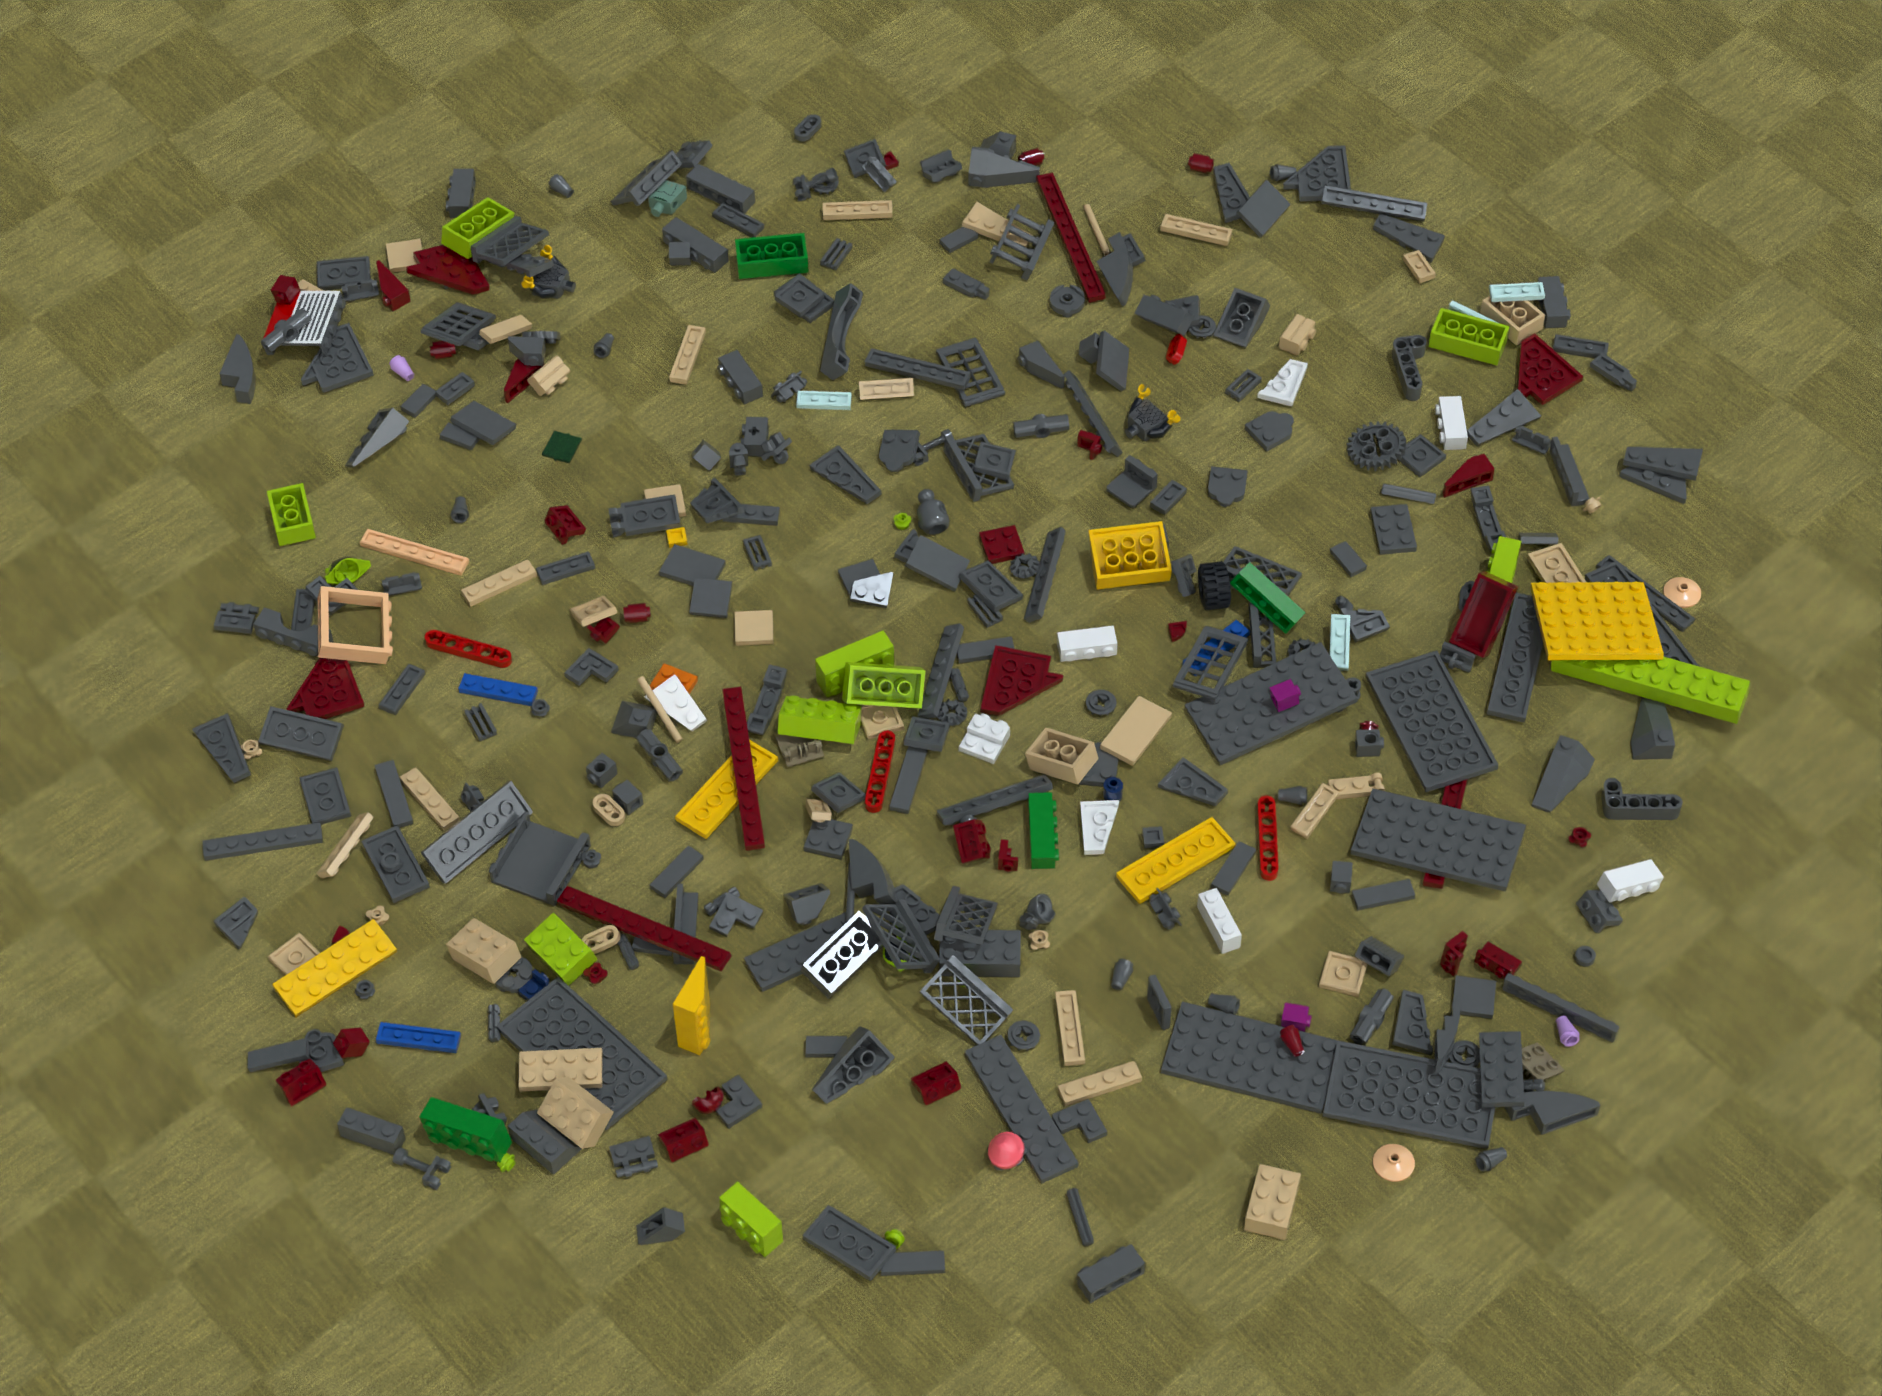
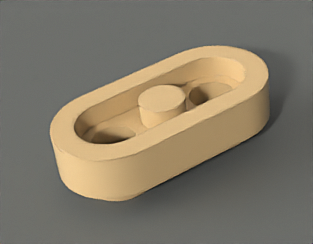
M599 794L594 797L593 808L595 812L609 825L619 826L625 821L623 808L609 795Z
M607 925L586 934L582 941L589 948L591 944L595 943V946L590 949L594 954H597L616 945L621 935L615 926Z

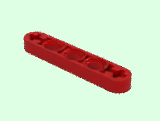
M430 630L425 634L426 645L431 649L500 668H506L512 664L511 652L507 649L438 630ZM450 641L456 642L452 647L446 646ZM466 646L473 647V649L468 652L463 650ZM484 651L491 652V654L488 656L481 655V653Z
M889 730L882 731L879 734L865 797V808L871 813L879 812L884 803L896 745L895 734ZM886 738L890 739L887 746H884ZM887 753L889 757L882 759L879 757V754ZM882 768L886 772L879 775L875 771ZM879 784L882 786V789L874 790L872 786ZM873 796L876 797L877 803L875 805H871L873 803Z
M1265 795L1259 798L1257 806L1260 875L1264 880L1272 881L1277 878L1279 869L1276 803L1273 797ZM1265 803L1269 806L1268 812H1265ZM1267 818L1272 820V823L1266 825L1262 820ZM1264 835H1271L1273 840L1265 841L1262 837ZM1266 851H1271L1274 854V856L1265 857L1263 853ZM1267 864H1271L1272 873H1268Z

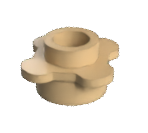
M1592 497L1587 500L1583 511H1588L1591 514L1602 506L1599 502L1601 497L1596 499Z
M247 740L241 745L245 759H251V757L262 754V749L259 748L257 740Z
M379 905L377 908L366 912V917L370 918V921L374 919L379 926H382L389 920V915L385 913L384 906Z
M1036 930L1029 934L1031 949H1047L1050 947L1046 931Z

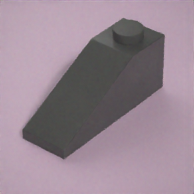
M1038 340L1019 348L1018 362L1021 366H1024L1027 372L1061 389L1064 388V374Z

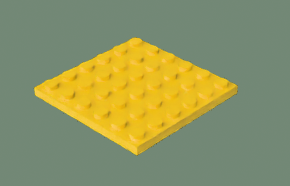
M1644 582L1531 583L1530 589L1547 660H1663L1664 653Z

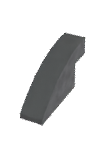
M1119 232L1108 238L1114 252L1096 262L1123 307L1128 301L1132 287L1133 265L1129 249Z
M236 334L220 371L222 386L235 387L234 391L237 402L251 404L256 386L254 366L246 343L240 335Z
M849 839L852 890L860 899L874 894V899L878 904H896L897 897L893 882L882 863L864 845L854 839Z
M1533 1091L1524 1093V1106L1504 1108L1511 1121L1531 1115L1538 1130L1543 1135L1597 1116L1600 1103L1572 1093Z

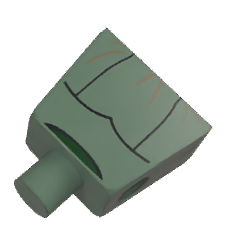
M665 180L649 196V207L651 208L652 215L659 217L661 213L672 215L687 199L686 186Z

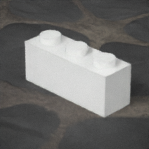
M1461 396L1439 397L1438 404H1435V415L1439 416L1437 427L1441 429L1439 434L1440 443H1443L1444 450L1466 449L1468 435Z
M1114 626L1057 632V647L1060 661L1070 662L1117 655V639Z
M1650 859L1603 872L1597 886L1609 902L1622 901L1631 896L1637 897L1642 893L1656 891L1660 887L1664 876Z
M1217 888L1198 894L1197 908L1221 953L1224 954L1240 948L1242 934Z

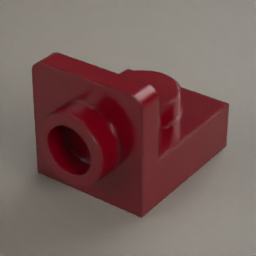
M1001 839L998 870L1006 872L1018 871V857H1011L1012 848H1008L1009 840Z

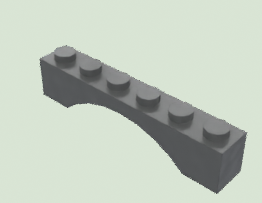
M851 283L836 291L820 368V371L831 380H835L848 372L850 358L845 351V340L851 321L861 306L863 292Z

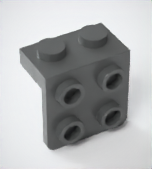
M1129 455L1125 458L1124 471L1107 485L1106 490L1129 507L1134 508L1157 488L1158 474L1153 469L1144 465L1139 459Z

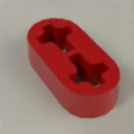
M1181 334L1175 335L1168 347L1166 360L1172 365L1177 364L1182 359L1187 339Z

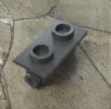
M875 156L870 157L862 166L883 192H886L897 182Z
M373 279L361 281V285H357V282L341 286L346 302L379 296L377 281Z
M802 370L797 374L795 372L790 374L786 378V382H779L773 388L774 392L771 397L776 395L778 402H785L794 395L790 390L791 388L797 393L806 387L807 380L804 377H800Z
M1523 425L1521 427L1517 426L1516 434L1512 439L1513 442L1544 455L1551 446L1549 436H1544L1537 432L1534 434L1532 430L1525 428Z
M415 571L404 574L400 578L394 576L385 577L382 580L384 593H388V596L422 589L419 573H415Z
M465 783L460 797L471 812L483 802L484 797L478 787L474 785L469 786Z
M1156 888L1158 894H1152L1149 897V903L1156 914L1163 910L1162 913L1157 915L1163 927L1168 930L1172 929L1176 922L1182 926L1178 919L1181 915L1176 907L1172 908L1169 904L1172 900L1167 892L1162 893L1159 888Z

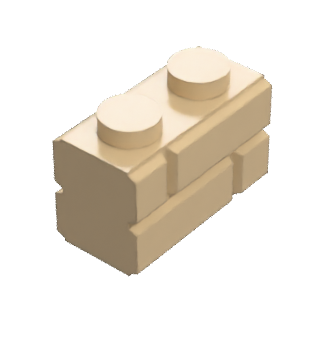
M1299 314L1295 315L1280 337L1279 348L1286 352L1289 351V353L1296 356L1301 350L1305 351L1308 340L1313 339L1316 334L1315 322Z
M556 355L530 376L527 382L539 396L545 393L549 395L556 389L554 387L555 384L559 383L561 385L568 379L566 375L570 373V369Z

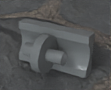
M777 432L771 435L769 440L761 444L765 452L761 457L765 461L772 455L775 462L784 464L789 459L788 453L784 449L792 441L790 437L784 439L781 432Z
M734 443L729 450L730 468H734L736 476L745 475V467L748 466V451L743 444Z
M1447 642L1443 643L1440 653L1442 661L1449 664L1448 668L1453 669L1457 667L1468 673L1472 670L1476 657L1474 653L1459 648V646Z
M484 1093L479 1094V1101L471 1110L501 1119L505 1125L507 1121L503 1112L494 1113L499 1107L496 1097L486 1098Z

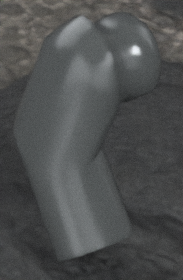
M1343 596L1336 598L1335 603L1339 609L1353 610V605L1347 598Z

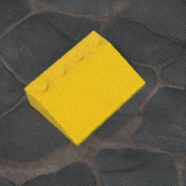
M1162 521L1088 530L1096 590L1170 581L1172 568Z
M703 956L700 957L673 1002L678 1047L697 1055H701L702 1051L708 1048L711 1040L709 1038L710 996L706 962Z

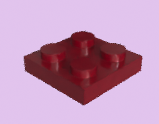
M1015 525L979 532L987 561L991 564L1014 560L1015 556L1019 557L1022 553L1025 555Z

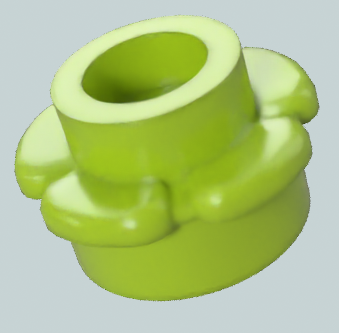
M899 513L893 518L895 526L900 530L907 529L912 520L907 513Z
M506 1153L501 1163L497 1162L501 1172L505 1170L509 1172L515 1166L516 1161L513 1154Z
M897 1229L885 1232V1240L895 1245L896 1249L905 1241V1237Z

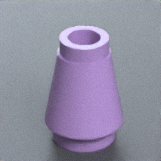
M397 355L391 359L389 365L392 371L406 381L413 379L415 374L404 357Z
M1566 1016L1558 1017L1556 1024L1560 1042L1567 1047L1574 1046L1579 1042V1032Z

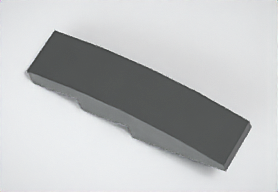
M1452 1002L1450 1016H1444L1442 1030L1437 1029L1434 1042L1435 1073H1440L1454 1047L1460 1019L1461 1003Z

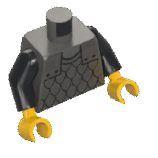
M545 245L544 250L540 251V256L552 260L553 267L536 274L534 278L525 275L522 287H530L532 295H536L541 299H559L564 291L573 293L576 283L570 281L569 271L555 255H551L552 248L549 245Z
M1141 384L1138 387L1140 394L1136 396L1127 415L1128 428L1124 430L1125 434L1130 439L1137 435L1143 441L1162 438L1170 430L1172 423L1180 421V416L1175 410H1170L1166 416L1148 399L1144 400L1143 398L1149 396L1151 391L1147 388L1145 392H1142L1145 385Z

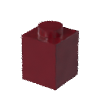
M280 275L270 290L276 302L291 305L301 289L295 277Z
M361 1027L341 1029L333 1042L342 1058L362 1056L370 1043Z

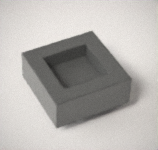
M1162 826L1142 828L1144 849L1159 848L1164 845Z

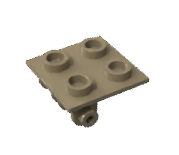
M788 735L776 736L787 767L824 757L821 749L822 744L818 739Z
M1538 1042L1522 1048L1523 1074L1526 1073L1525 1078H1529L1528 1080H1546L1565 1072L1559 1063Z

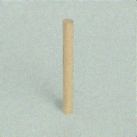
M1085 204L1083 208L1104 256H1107L1111 252L1090 205Z
M644 676L637 679L638 683L675 742L682 741L683 738Z

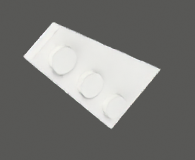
M1290 359L1279 370L1278 375L1273 380L1271 379L1263 390L1259 391L1258 398L1292 407L1306 373L1308 363Z
M675 674L652 690L666 713L693 732L708 721Z
M1119 800L1080 802L1084 855L1104 854L1119 807Z

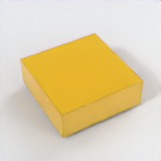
M685 527L666 530L669 548H673L674 544L679 546L688 545Z

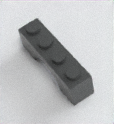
M263 608L253 623L258 637L274 641L279 645L289 646L297 651L306 652L311 656H318V625L314 624L308 629L293 631L284 627L280 612ZM329 630V642L333 643L332 633Z

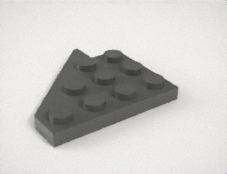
M1345 145L1327 146L1283 183V189H1298L1299 201H1322L1325 185L1351 190Z
M349 323L336 328V334L333 336L331 347L326 356L323 355L321 348L319 349L301 378L303 386L317 381L322 392L325 393L374 376L373 370Z

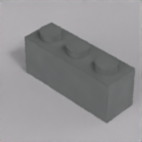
M453 169V176H450L449 179L451 188H448L449 201H446V211H449L450 218H456L473 207L476 185L474 169Z
M1559 276L1538 277L1537 282L1543 283L1545 299L1539 300L1541 312L1545 314V329L1566 327L1571 314L1570 309H1567V297L1563 294L1564 284L1560 282Z
M1144 294L1135 314L1141 319L1185 336L1194 318L1189 314V310L1182 306L1176 308L1174 307L1175 304L1167 300L1162 302L1160 301L1161 298L1153 294L1150 297Z
M738 350L718 358V372L721 376L725 377L728 387L733 388L737 399H740L745 405L763 397L761 382Z
M347 1107L337 1123L341 1137L393 1155L399 1147H402L406 1140L403 1126Z
M1132 1244L1126 1247L1122 1246L1114 1254L1100 1258L1096 1264L1082 1268L1077 1274V1285L1091 1304L1145 1273V1262Z

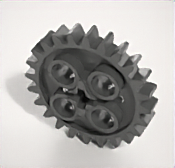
M1379 421L1376 422V425H1373L1372 422L1369 423V426L1363 424V429L1356 428L1357 433L1352 432V437H1348L1347 452L1350 460H1354V465L1360 464V468L1366 466L1367 470L1371 467H1374V471L1378 467L1384 470V466L1391 468L1390 463L1397 464V459L1402 460V455H1405V449H1407L1406 437L1403 435V431H1399V427L1394 428L1393 424L1387 426L1386 422L1380 425ZM1373 435H1375L1377 439L1378 449L1380 450V457H1378Z

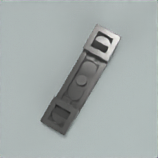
M1489 485L1471 488L1476 519L1483 539L1489 550L1492 551L1493 544L1498 543L1499 536L1506 537L1504 531H1501L1493 507L1494 500Z
M773 665L768 666L763 679L764 685L754 711L750 713L747 721L748 732L764 735L779 703L787 669Z

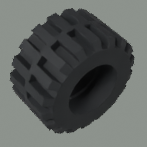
M1220 561L1200 564L1198 568V588L1203 608L1206 611L1229 608L1231 603V586L1225 563Z

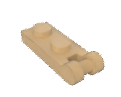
M1374 773L1370 776L1328 780V786L1339 791L1337 799L1370 796L1372 788L1385 791L1381 773Z

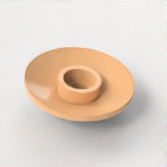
M1676 577L1670 579L1665 584L1663 594L1679 607L1689 608L1700 601L1701 589L1696 582L1689 578Z
M1387 1144L1375 1152L1373 1167L1381 1178L1391 1182H1399L1407 1179L1413 1173L1415 1160L1412 1153L1404 1146Z

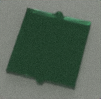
M554 431L542 452V456L552 458L554 461L559 460L570 463L582 442V438L572 436L570 433L565 434Z

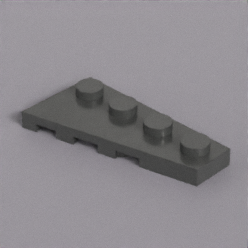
M1230 163L1213 167L1225 223L1241 219L1236 212L1250 198L1249 194Z
M1627 447L1623 465L1696 481L1703 449Z

